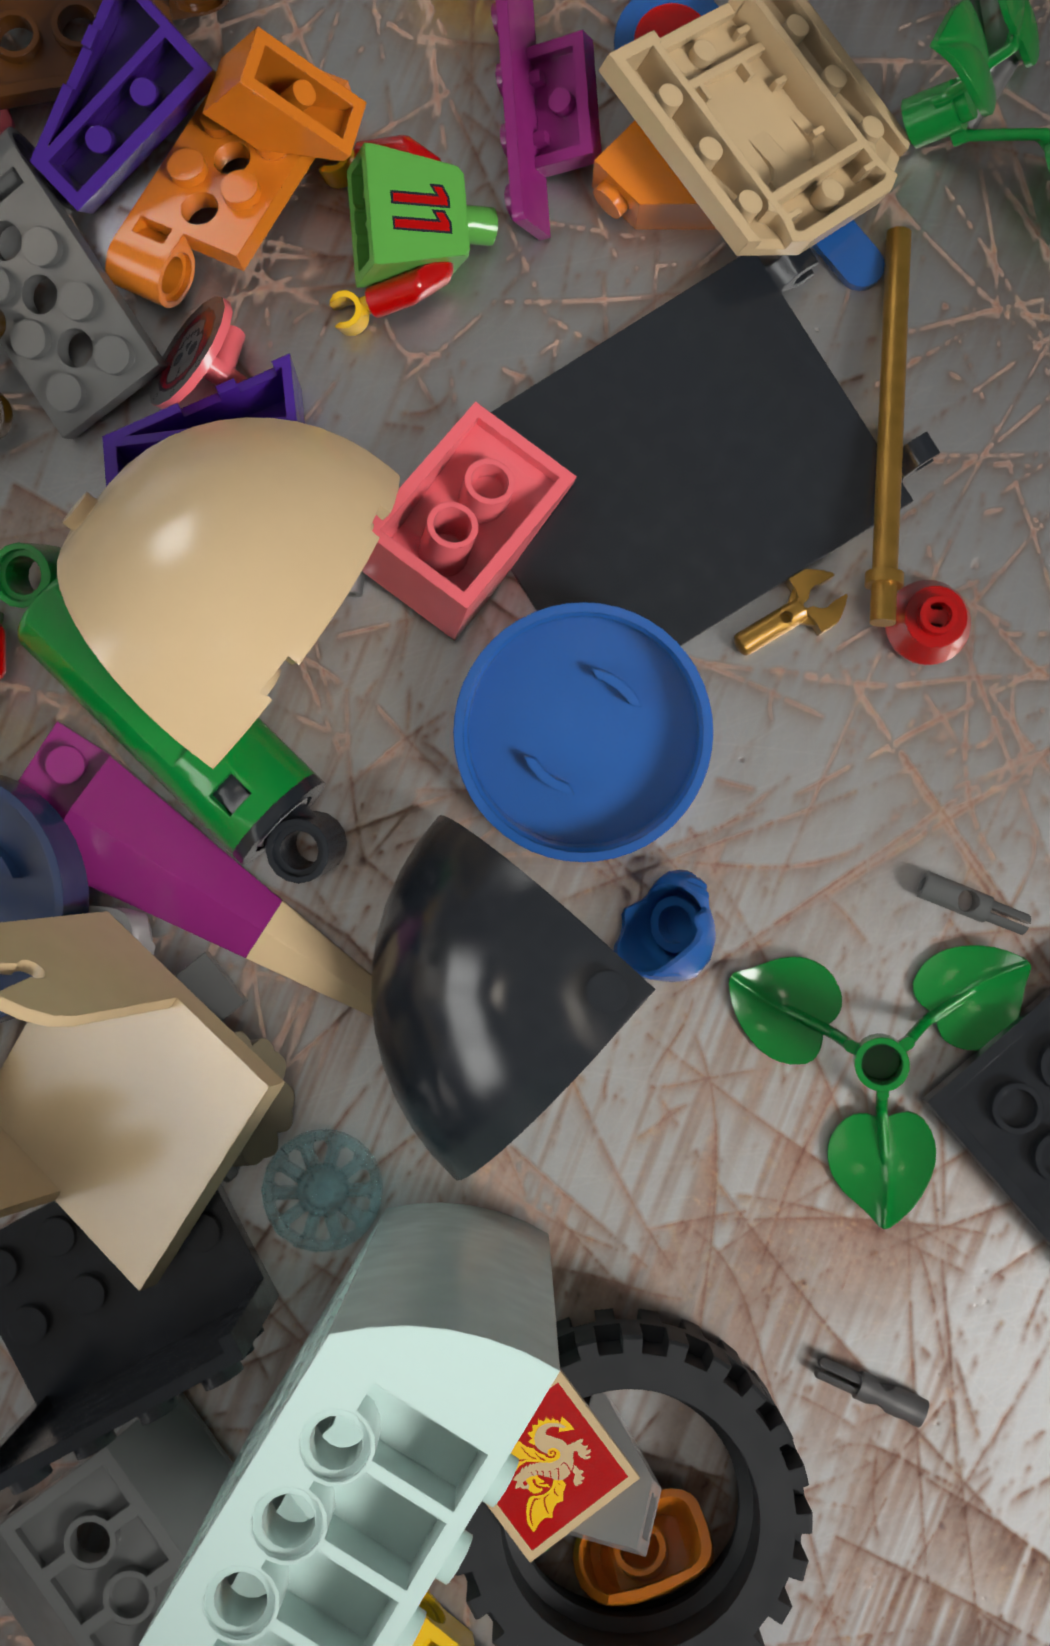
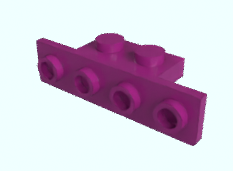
M496 0L491 5V19L494 30L499 37L500 62L496 65L495 77L504 104L505 123L500 127V141L504 154L508 159L509 184L506 185L504 190L505 205L511 219L541 241L551 238L546 178L593 165L594 160L602 153L593 39L583 29L536 44L533 0Z

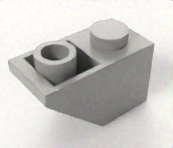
M606 1394L591 1395L590 1409L636 1469L640 1479L572 1530L569 1535L646 1557L662 1488L616 1406Z

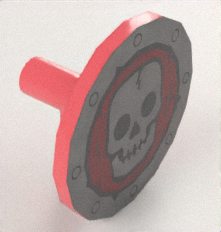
M214 296L202 303L172 339L162 356L168 367L153 378L149 392L151 404L157 408L165 409L176 403L179 404L196 387L202 377L215 386L232 378L235 379L236 383L248 379L236 370L245 341V334L240 328L230 325L233 310L231 303L225 298Z

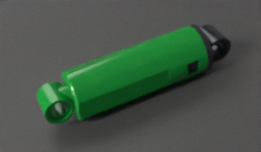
M17 542L6 545L0 550V600L9 606L27 609L17 628L20 644L242 865L250 863L266 851L268 863L276 875L285 881L300 884L310 882L340 864L345 856L347 846L343 827L337 819L328 813L312 811L310 809L322 793L326 783L259 717L215 768L212 769L178 743L148 716L120 687L90 649L76 627L59 588L57 559L61 548L46 544ZM34 562L38 564L41 571V582L36 590L33 589L29 581V569ZM300 831L311 835L317 843L318 855L315 862L308 861L302 857L297 849L296 841Z

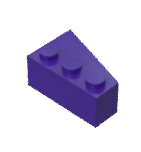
M152 0L102 1L93 24H89L81 41L83 47L67 84L63 83L30 159V162L79 212L94 214L209 93L216 71Z
M290 353L271 361L273 368L239 383H236L234 378L215 386L217 393L180 409L178 403L102 436L106 487L128 463L145 450L171 435L194 426L218 420L244 417L276 418L305 424L302 389Z

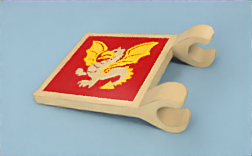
M561 1368L511 1451L512 1455L519 1458V1463L510 1484L494 1507L487 1506L531 1563L640 1479L636 1469Z

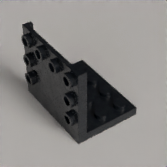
M221 1184L159 1282L142 1291H139L56 1201L49 1202L0 1228V1336L35 1401L0 1440V1491L9 1486L12 1494L18 1495L47 1478L53 1472L50 1464L71 1452L74 1453L78 1461L85 1459L115 1440L117 1435L114 1429L136 1417L142 1426L150 1424L165 1416L180 1404L177 1396L199 1383H202L205 1391L215 1389L234 1378L244 1369L241 1360L245 1359L255 1349L253 1342L264 1332L263 1324L277 1301L279 1293Z

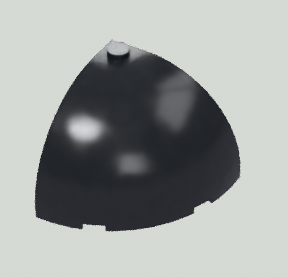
M439 815L419 839L397 876L381 918L372 963L371 1002L373 1021L384 1071L395 1099L411 1128L430 1154L456 1181L462 1180L478 1171L534 1122L591 1063L656 990L584 923L522 870L474 833L443 815Z

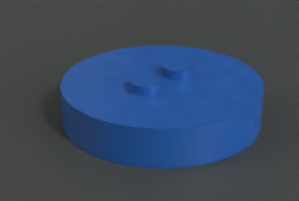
M566 603L533 612L517 620L491 640L479 654L463 682L457 700L453 729L454 750L458 769L471 799L484 817L504 836L519 846L548 858L571 862H596L618 858L649 845L673 827L685 814L696 798L709 767L713 745V717L709 697L697 668L677 641L650 620L620 607L601 603Z

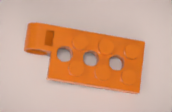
M323 71L351 91L348 80ZM208 94L113 237L106 255V274L115 286L165 308L176 307L189 292L195 274V257L191 249L244 271L315 160V157L256 149L202 113ZM237 158L250 160L245 169L235 170L229 174L221 173L223 167L231 160ZM203 208L218 209L214 218L207 223L200 225L189 223L191 217Z

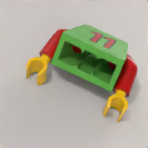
M396 135L358 141L348 159L340 161L333 166L324 165L319 168L325 183L331 188L340 189L348 186L355 283L357 288H366L365 295L359 298L353 292L342 290L334 293L330 299L329 306L333 310H341L350 305L355 306V314L350 320L339 322L335 325V328L346 336H356L362 333L368 325L370 314H373L376 318H382L416 305L448 285L452 275L469 257L470 245L492 246L495 242L498 230V217L495 208L466 205L464 173L456 165L442 162L438 156L410 136Z

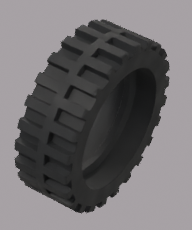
M613 1308L594 1310L596 1322L576 1327L572 1326L570 1317L557 1321L560 1368L582 1398L606 1391L623 1389L658 1392L687 1405L714 1429L730 1455L736 1475L738 1508L735 1526L727 1545L712 1566L687 1586L655 1600L624 1607H612L597 1604L592 1599L575 1594L546 1576L534 1561L531 1563L528 1561L492 1511L481 1501L464 1529L471 1533L473 1538L468 1552L455 1574L457 1576L464 1574L466 1577V1603L474 1618L477 1620L488 1614L493 1621L492 1643L495 1646H765L759 1628L768 1616L782 1625L792 1609L785 1586L789 1577L798 1581L804 1580L809 1560L801 1545L802 1534H812L813 1512L804 1496L803 1487L809 1485L805 1466L794 1445V1438L765 1384L754 1370L750 1372L742 1364L737 1352L723 1340H720L715 1345L704 1338L698 1325L684 1319L680 1320L678 1327L661 1323L657 1311L638 1309L637 1319H615Z

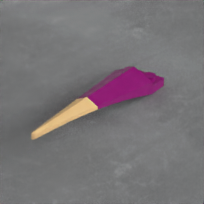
M56 722L18 781L46 799L68 825L84 861L88 886L373 1017L371 1002L372 975L238 863L114 755L65 724Z

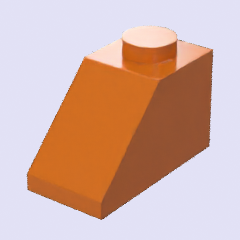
M257 26L220 59L202 113L258 150L345 161L351 155L367 102Z
M636 121L631 123L594 160L593 195L601 208L612 218L619 219L622 216L635 230H717Z

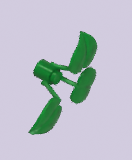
M962 0L954 4L942 20L930 44V48L945 58L959 76L902 100V118L912 145L918 149L949 136L954 147L967 142L1035 141L1045 152V159L1050 173L1049 128H967L968 122L977 118L978 111L982 117L992 115L995 110L996 91L990 69L1018 50L1026 68L1034 66L1038 61L1040 51L1039 32L1029 0H998L1009 32L1004 46L991 55L988 53L984 32L971 1Z
M957 946L938 952L927 959L919 968L914 977L912 987L918 1002L930 1012L922 1016L906 1035L899 1040L887 1034L876 1033L863 1038L860 1042L853 1040L837 1028L829 1025L837 1018L841 1011L842 994L833 974L820 963L804 957H781L755 967L736 971L730 976L729 992L735 1015L746 1035L760 1051L781 1063L790 1065L807 1064L819 1054L824 1035L842 1046L847 1052L853 1054L854 1068L859 1080L866 1087L876 1091V1116L868 1113H854L843 1119L830 1136L827 1158L833 1178L842 1191L859 1205L880 1228H891L915 1207L930 1182L936 1163L935 1139L923 1117L911 1111H901L888 1115L889 1091L901 1086L909 1074L910 1061L907 1051L915 1046V1042L935 1022L941 1037L947 1043L963 1050L979 1051L1003 1029L1018 1019L1025 986L1031 971V964L1027 959L1015 953L991 946Z

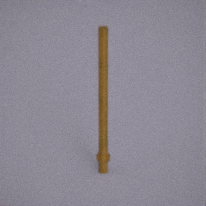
M895 226L886 232L872 569L865 572L864 584L866 589L871 590L869 623L877 627H889L896 624L897 591L904 587V572L898 569L912 235V231L904 226Z

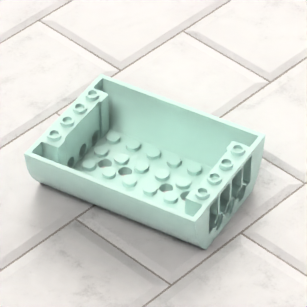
M441 1202L417 1203L386 1208L252 1427L139 1646L413 1645L427 1613L419 1607L420 1602L435 1578L446 1585L456 1574L473 1538V1535L464 1529L481 1501L490 1507H494L503 1496L519 1463V1458L512 1455L511 1451L560 1372L549 1234L523 1220L498 1211L472 1205Z

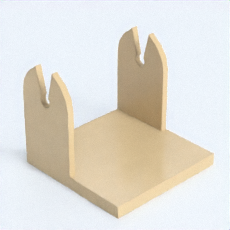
M108 911L0 922V974L12 975L13 972L21 971L33 976L0 991V1011L27 1022L0 1069V1218L56 1201L139 1291H142L159 1282L278 1095L285 1081Z

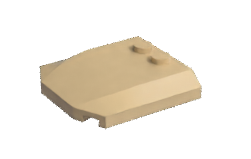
M729 0L726 4L661 38L653 30L608 54L598 70L736 256L799 255L876 206L892 190L898 176L895 172L898 161L908 150L911 143L902 126L808 0Z

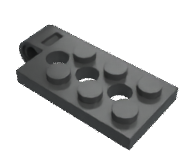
M8 127L0 133V236L6 228L15 225L21 234L22 244L18 254L10 260H5L0 253V309L6 319V329L0 339V344L62 438L74 440L165 370L168 365L69 217L74 210L66 198L30 162L35 147L19 131L13 127ZM51 279L57 289V301L49 312L41 314L34 304V291L41 281ZM86 332L92 341V356L85 365L76 367L69 357V344L76 334Z

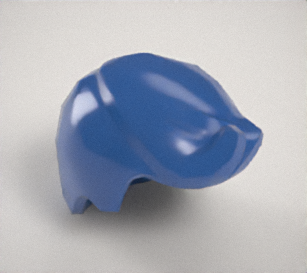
M688 870L668 871L655 881L642 900L624 908L621 914L622 929L614 945V952L644 979L663 982L688 981L696 978L711 960L716 941V931L709 905V893L707 892V884Z

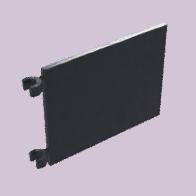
M810 248L799 255H782L771 266H764L758 256L738 257L491 412L577 476L568 492L511 568V572L536 611L551 606L580 602L616 606L650 620L682 646L874 527L877 442L782 295V292L794 289L813 277L814 272L812 268L818 265V260ZM928 432L921 434L903 446L900 510L914 501L903 485V479L931 464L934 461L933 458L940 454L939 449Z

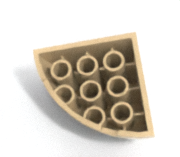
M244 417L218 420L191 427L171 435L145 450L128 463L97 498L86 492L67 514L62 523L71 530L57 559L58 583L65 605L90 649L120 687L178 743L214 769L272 701L267 695L280 676V666L283 662L287 661L290 665H300L345 600L380 538L372 532L374 528L372 522L377 515L380 519L384 520L393 509L399 489L400 475L371 452L347 438L297 421Z

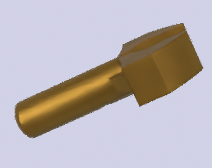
M804 569L789 578L785 583L790 591L788 602L734 635V644L737 650L745 656L750 655L798 625L812 627L817 636L834 627L839 622L848 598L847 594L836 599L825 608L815 606L805 608L804 603L809 599L810 590L827 583L835 574L825 570Z

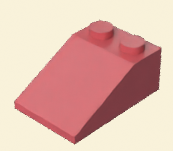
M475 401L398 489L391 513L384 520L380 519L377 515L372 522L374 524L372 532L380 538L362 572L455 641L498 588L573 485L577 476Z

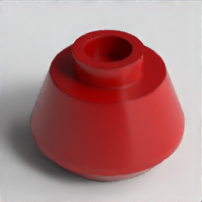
M920 580L908 584L897 592L896 624L885 627V631L891 646L904 659L919 665H937L948 661L962 650L970 634L971 616L965 600L954 588L935 580Z

